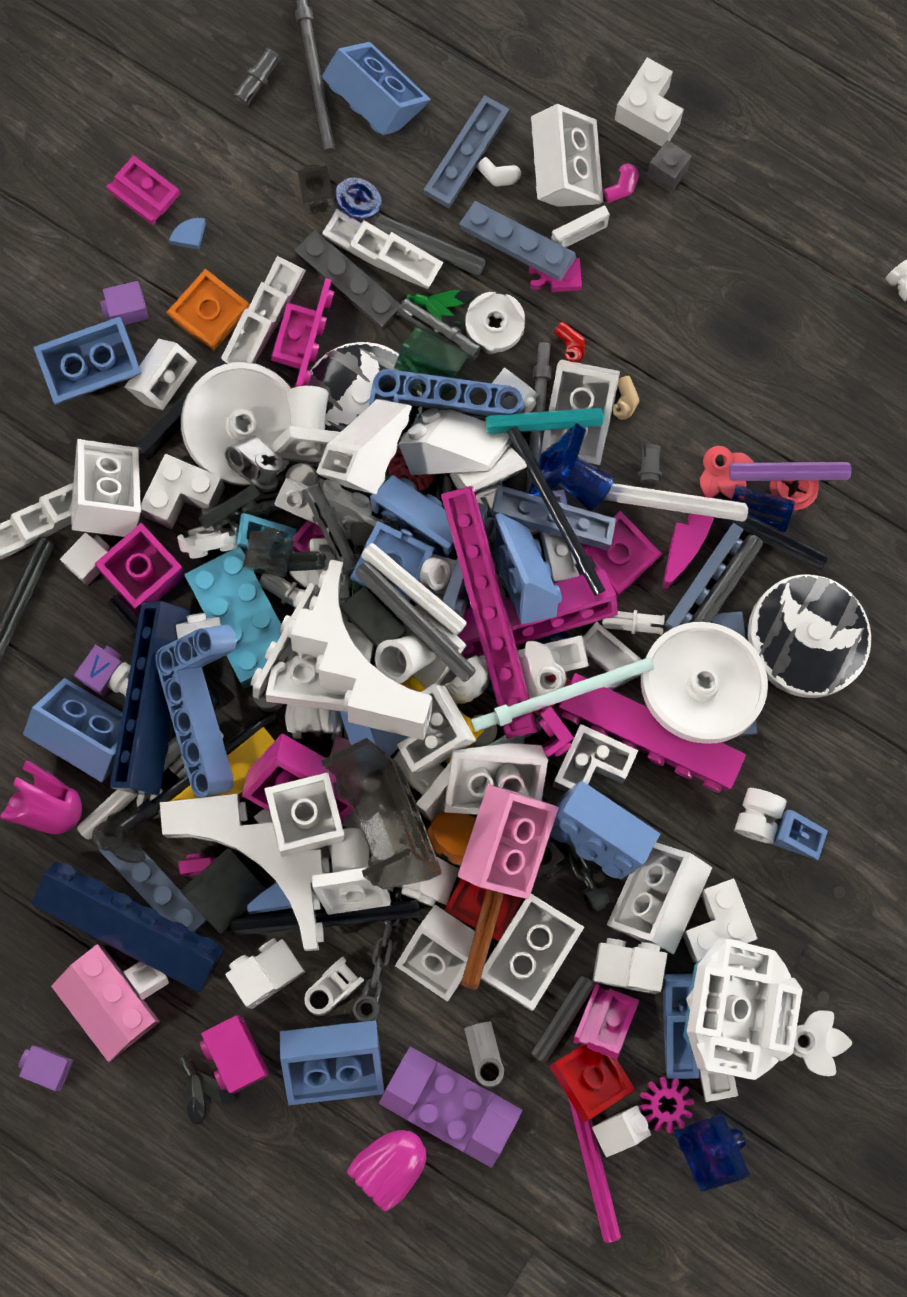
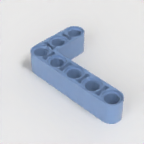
M390 369L381 370L375 375L369 402L370 406L378 399L440 410L452 409L461 413L483 416L519 414L524 409V401L520 391L512 386ZM388 379L395 380L396 386L393 391L386 393L381 391V385L384 381ZM420 383L426 385V391L422 396L415 397L411 395V389L414 385ZM444 389H456V397L450 401L442 400L441 394ZM477 392H484L487 394V400L484 404L474 405L471 403L472 396ZM513 396L517 398V405L513 409H504L501 403L505 397Z
M229 625L199 628L161 647L156 654L157 670L193 793L199 798L228 793L233 787V774L202 670L203 666L234 651L237 639L234 630Z

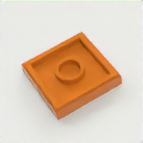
M204 269L166 313L169 318L213 352L236 327L245 308L248 309L250 304L212 273Z

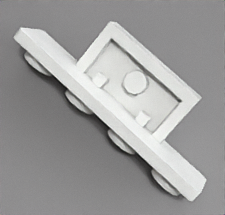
M286 478L275 500V505L314 523L312 519L314 514L304 494L301 492L308 488V486ZM318 478L317 483L320 482V486L330 506L335 507L337 511L334 514L346 538L365 546L376 522L379 521L383 524L387 522L371 515L373 510L372 504L367 496L357 492H349L332 480Z
M310 582L305 591L300 589L293 603L296 609L292 616H285L280 626L279 632L282 634L278 642L272 641L265 654L267 662L264 668H257L250 683V685L254 686V698L260 699L273 666L281 661L286 663L298 655V652L292 651L291 638L287 637L288 627L291 619L297 618L300 608H309L311 599L315 596V584Z

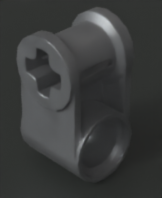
M250 435L226 448L225 459L232 470L239 473L251 485L254 484L258 491L271 492L276 489L278 484L276 476L277 472L282 468L283 460L257 436Z

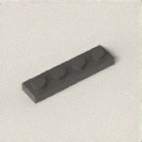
M316 230L294 250L295 255L322 279H330V286L381 330L397 316V311L401 304Z

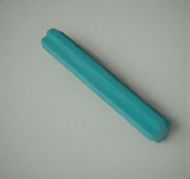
M601 408L490 415L486 417L485 427L489 434L507 433L509 429L518 426L520 432L599 427L603 425L605 416Z

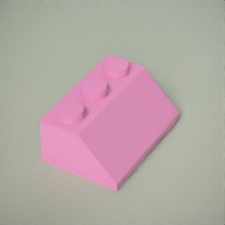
M488 784L457 877L481 888L529 899L559 807Z
M95 945L72 963L51 986L108 1063L160 1023V1020L144 1000L140 999L122 970L101 945Z

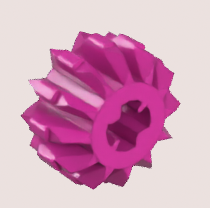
M665 1077L659 1078L660 1089L652 1081L647 1083L648 1088L653 1093L650 1095L646 1092H641L640 1097L649 1100V1103L638 1106L640 1111L650 1110L651 1113L645 1116L647 1123L656 1118L653 1130L659 1131L665 1121L667 1133L673 1132L672 1121L679 1128H684L685 1124L680 1116L692 1118L693 1115L690 1111L684 1110V1105H693L694 1100H683L682 1098L689 1092V1088L685 1086L677 1092L679 1080L675 1078L671 1081L669 1089ZM661 1097L665 1099L672 1098L674 1105L670 1106L674 1108L670 1113L664 1110L660 1112L658 1105H662V1103H659Z

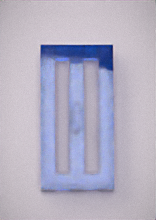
M737 484L731 499L734 502L747 504V507L750 509L784 518L782 522L748 512V515L783 532L787 531L795 501ZM739 496H744V497H747V498H751V499H754V500H758V501H761V502H765V503H768V504H772V505H775V506H779V507H782V508H786L787 510L785 511V510H782V509H778V508H775V507H771V506H768V505H764V504H761V503H757V502H754V501H750V500H747V499H743V498H740Z

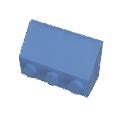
M371 42L339 48L322 75V78L329 84L330 89L336 94L341 95L350 104L353 111L361 114L370 123L371 128L382 135L399 131L431 100Z
M121 317L33 347L55 405L142 374Z
M394 475L382 484L377 494L370 496L373 513L387 522L397 521L400 530L403 529L412 533V538L433 547V553L450 559L454 557L456 549L445 509L441 507L443 505L442 502L430 494H427L425 497L416 491L417 486L405 477L398 479Z
M499 513L495 514L492 557L520 624L557 617L558 603L562 602L561 591L558 585H553L549 563L547 561L543 562L539 540L533 539L529 527Z
M64 678L32 707L23 735L103 782L113 772L123 713Z
M376 1020L280 1031V1060L288 1105L384 1094Z

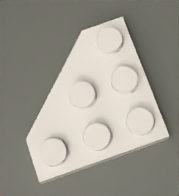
M344 622L343 624L353 644L371 664L374 644L353 623ZM298 652L297 656L286 663L281 661L271 668L266 690V702L347 712V709L343 708L346 692L320 686L319 673L315 672L318 657Z

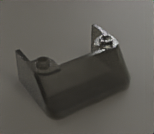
M365 738L321 760L322 766L334 774L337 779L334 787L340 799H347L354 806L372 858L368 860L369 867L361 871L364 878L369 880L373 886L387 889L431 880L441 875L440 864L407 779L401 767L394 759L371 740Z

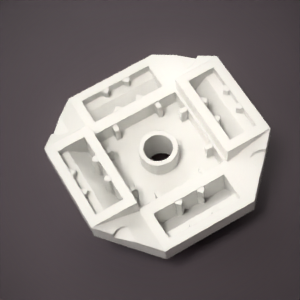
M718 938L706 955L694 965L691 990L686 998L688 1008L683 1037L694 1054L698 1069L756 1080L769 1071L778 1061H783L793 1054L802 988L795 978H791L786 965L775 950L731 939Z

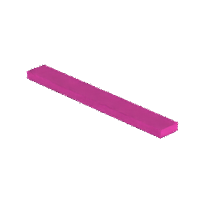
M469 486L441 494L498 707L505 704L509 707L529 700L530 695L474 487ZM534 711L513 718L511 723L503 725L507 739L534 733L539 730Z

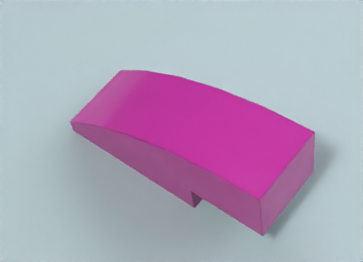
M689 513L687 524L676 522L662 588L669 589L693 562L706 539L714 517Z

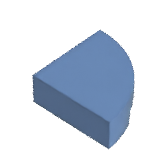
M205 218L189 219L178 225L170 236V244L200 250L206 224Z

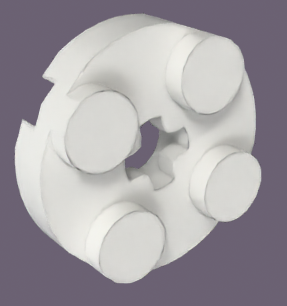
M496 292L481 294L469 305L466 314V333L470 340L482 346L485 353L494 354L506 351L515 346L524 333V310L520 303L508 294L506 296L496 294ZM493 316L495 319L502 318L501 327L491 328L488 326L490 323L489 317Z
M229 522L231 528L220 527L216 531L212 526L207 529L200 526L188 530L189 537L184 538L182 534L177 537L180 550L182 552H189L190 558L204 557L208 555V550L220 548V551L233 550L238 547L239 526L237 523Z

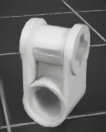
M344 957L336 961L306 992L304 998L305 1005L313 1015L322 1016L329 1013L338 1003L346 999L364 982L362 977L358 978L345 964L346 959ZM338 973H340L348 981V984H346L343 981V979L338 975ZM316 992H324L329 998L328 1004L323 1009H315L310 1004L311 996Z

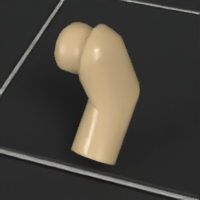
M624 376L618 380V388L622 396L612 408L614 416L620 420L631 417L639 404V397L631 377Z

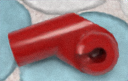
M562 321L556 327L554 334L566 342V359L579 363L585 356L584 337Z

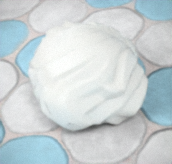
M484 655L466 659L476 670L475 674L468 681L463 682L450 669L440 685L446 687L455 704L471 702L488 688L491 678Z

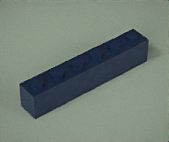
M162 601L141 603L110 788L137 795H160L172 719L156 666V654L161 647L178 639L175 625L187 622L190 610Z
M58 861L43 873L32 901L33 906L198 992H201L211 980L225 949L217 945L212 939L202 937L188 930L185 925L161 916L155 909L144 907L132 901L126 894L117 893L104 886L99 880L88 878L75 871L72 866L61 864Z

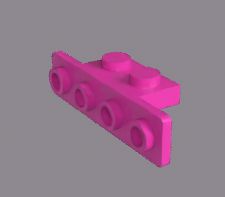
M325 278L316 311L291 303L286 305L271 361L300 369L295 387L309 385L312 371L307 370L308 362H315L319 344L314 343L316 334H323L327 320L326 317L321 315L324 307L330 309L334 291L329 290L331 280Z

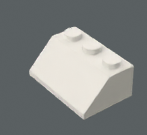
M559 104L531 116L538 200L557 207L603 203L597 120Z
M655 843L645 863L629 874L607 926L641 942L659 945L660 950L674 954L712 867L691 853Z

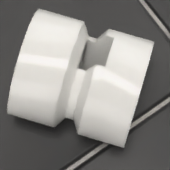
M748 788L742 804L746 810L739 814L734 831L747 838L773 844L779 828L775 821L782 818L787 803L786 799L768 791Z

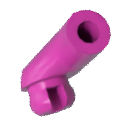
M630 163L623 164L620 167L619 171L621 174L618 184L603 189L607 203L621 199L634 192L639 178L637 167Z

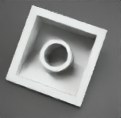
M329 773L265 788L281 857L344 842V832Z
M434 905L419 925L395 966L448 1002L462 981L475 931L437 905Z

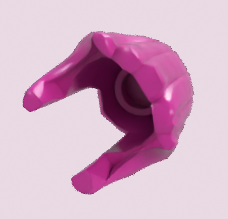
M26 760L23 770L33 774L34 786L16 777L13 785L20 792L13 794L8 806L0 815V819L48 834H62L70 831L78 824L82 814V803L78 792L66 786L38 765Z
M405 1130L393 1131L378 1138L360 1151L348 1168L347 1173L351 1178L355 1179L356 1185L362 1187V1190L369 1197L373 1198V1202L386 1212L405 1198L421 1175L426 1163V1149L420 1137L413 1132Z

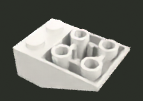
M376 399L327 444L316 473L345 487L377 494L378 489L384 483L388 464L396 453L397 442L401 432L408 424V415L412 406Z

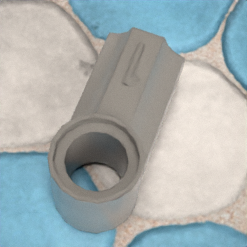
M491 1021L464 1028L478 1083L486 1088L498 1086L504 1077V1067L501 1062ZM486 1064H493L498 1068L499 1076L494 1081H485L480 1075L481 1068Z

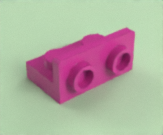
M550 705L539 709L542 717L538 721L550 738L553 735L556 736L546 742L542 748L548 757L553 753L558 757L572 746L570 741L574 737Z

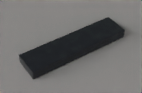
M218 359L206 373L227 363L222 359ZM191 388L137 443L141 454L146 459L150 460L181 428L182 409Z

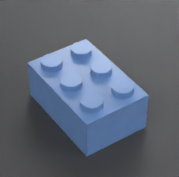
M582 780L559 798L555 805L559 809L550 836L556 841L566 842L576 849V853L583 859L592 860L600 865L603 872L608 876L623 879L645 863L660 836L659 832Z

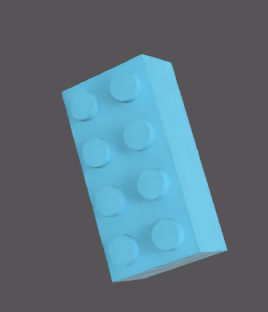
M239 546L184 575L201 608L206 613V617H219L221 625H229L234 630L237 639L236 647L233 652L226 656L243 688L246 689L252 686L250 683L257 668H264L267 662L265 654L271 642L277 643L282 633L279 632L281 623Z

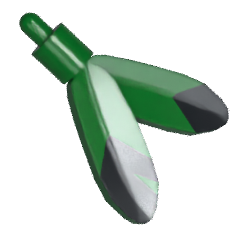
M453 290L438 293L429 298L416 293V296L408 294L406 298L414 301L420 307L425 308L426 306V310L450 327L456 326L462 331L459 320L447 308L465 305L471 300L472 295L464 290Z

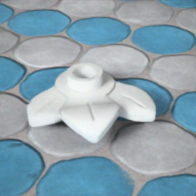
M527 641L525 646L526 656H519L530 699L563 688L566 683V673L560 665L554 663L551 650L539 642ZM553 673L556 676V681H547L545 674Z
M831 1011L814 1012L809 1015L804 1025L797 1026L793 1054L802 1057L810 1071L822 1076H833L836 1074V1066L832 1057L838 1056L852 1045V1041L840 1030L832 1028L834 1013ZM801 1035H805L809 1041L808 1045L804 1048L798 1044V1038Z

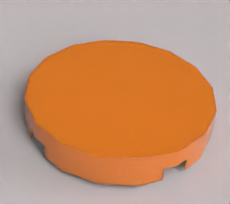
M444 811L436 815L428 830L429 841L434 850L439 855L443 853L449 857L447 861L461 865L476 818L469 814L448 813Z

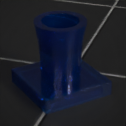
M576 423L541 454L538 465L551 490L560 485L573 495L588 511H592L600 505L613 485L614 476L578 457L586 429ZM532 481L529 494L541 497Z

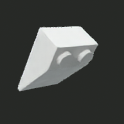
M566 360L559 361L549 411L601 408L605 419L603 425L599 427L545 430L541 447L542 454L600 465L620 371Z
M432 408L421 414L419 420L399 442V446L410 474L422 475L490 471L512 442L507 433H487L485 421L452 409L438 410L437 408Z
M78 439L71 507L72 530L125 537L137 527L141 513L138 448Z
M509 445L490 471L448 474L456 490L473 486L475 493L497 482H503L516 476L527 465Z
M506 743L452 750L444 812L478 815L488 784L541 801L548 763L542 746Z

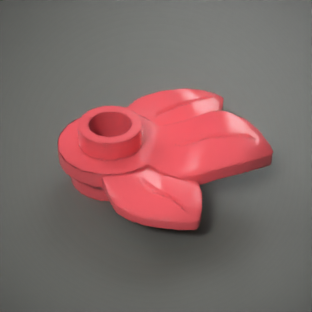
M714 446L708 449L703 458L705 470L700 477V488L704 496L712 498L720 491L731 500L742 501L746 493V481L730 480L729 467L732 463H754L753 460L744 453H731L724 446ZM718 455L724 460L721 467L715 463V458Z

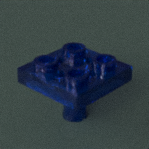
M723 1113L685 1125L684 1128L674 1131L679 1147L684 1153L693 1178L701 1192L742 1180L750 1175L739 1151L745 1147L746 1140L743 1138L735 1142V1139L742 1136L743 1133L738 1129L730 1130Z

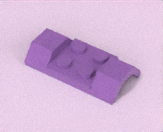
M409 1047L379 1102L383 1107L491 1168L499 1157L522 1112V1109L412 1047Z

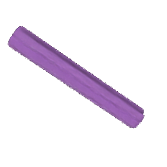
M849 462L732 463L729 467V477L732 481L848 480L851 477V464Z

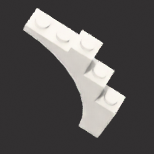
M330 560L327 571L322 570L319 577L318 589L320 591L318 597L313 596L309 610L300 608L297 618L291 619L289 623L287 637L291 638L292 651L318 657L315 672L319 673L321 687L346 692L343 708L347 709L348 722L424 740L432 714V696L408 689L386 677L370 664L353 644L343 624L339 607V599L344 581L343 562Z
M237 794L160 802L162 835L166 838H197L217 842L240 851L261 865L276 880L290 901L299 923L304 950H319L318 942H324L322 922L316 923L315 910H320L321 904L317 894L313 891L312 876L330 873L329 858L323 857L320 849L281 857L272 822L242 825V821L248 820L246 802H240V797Z

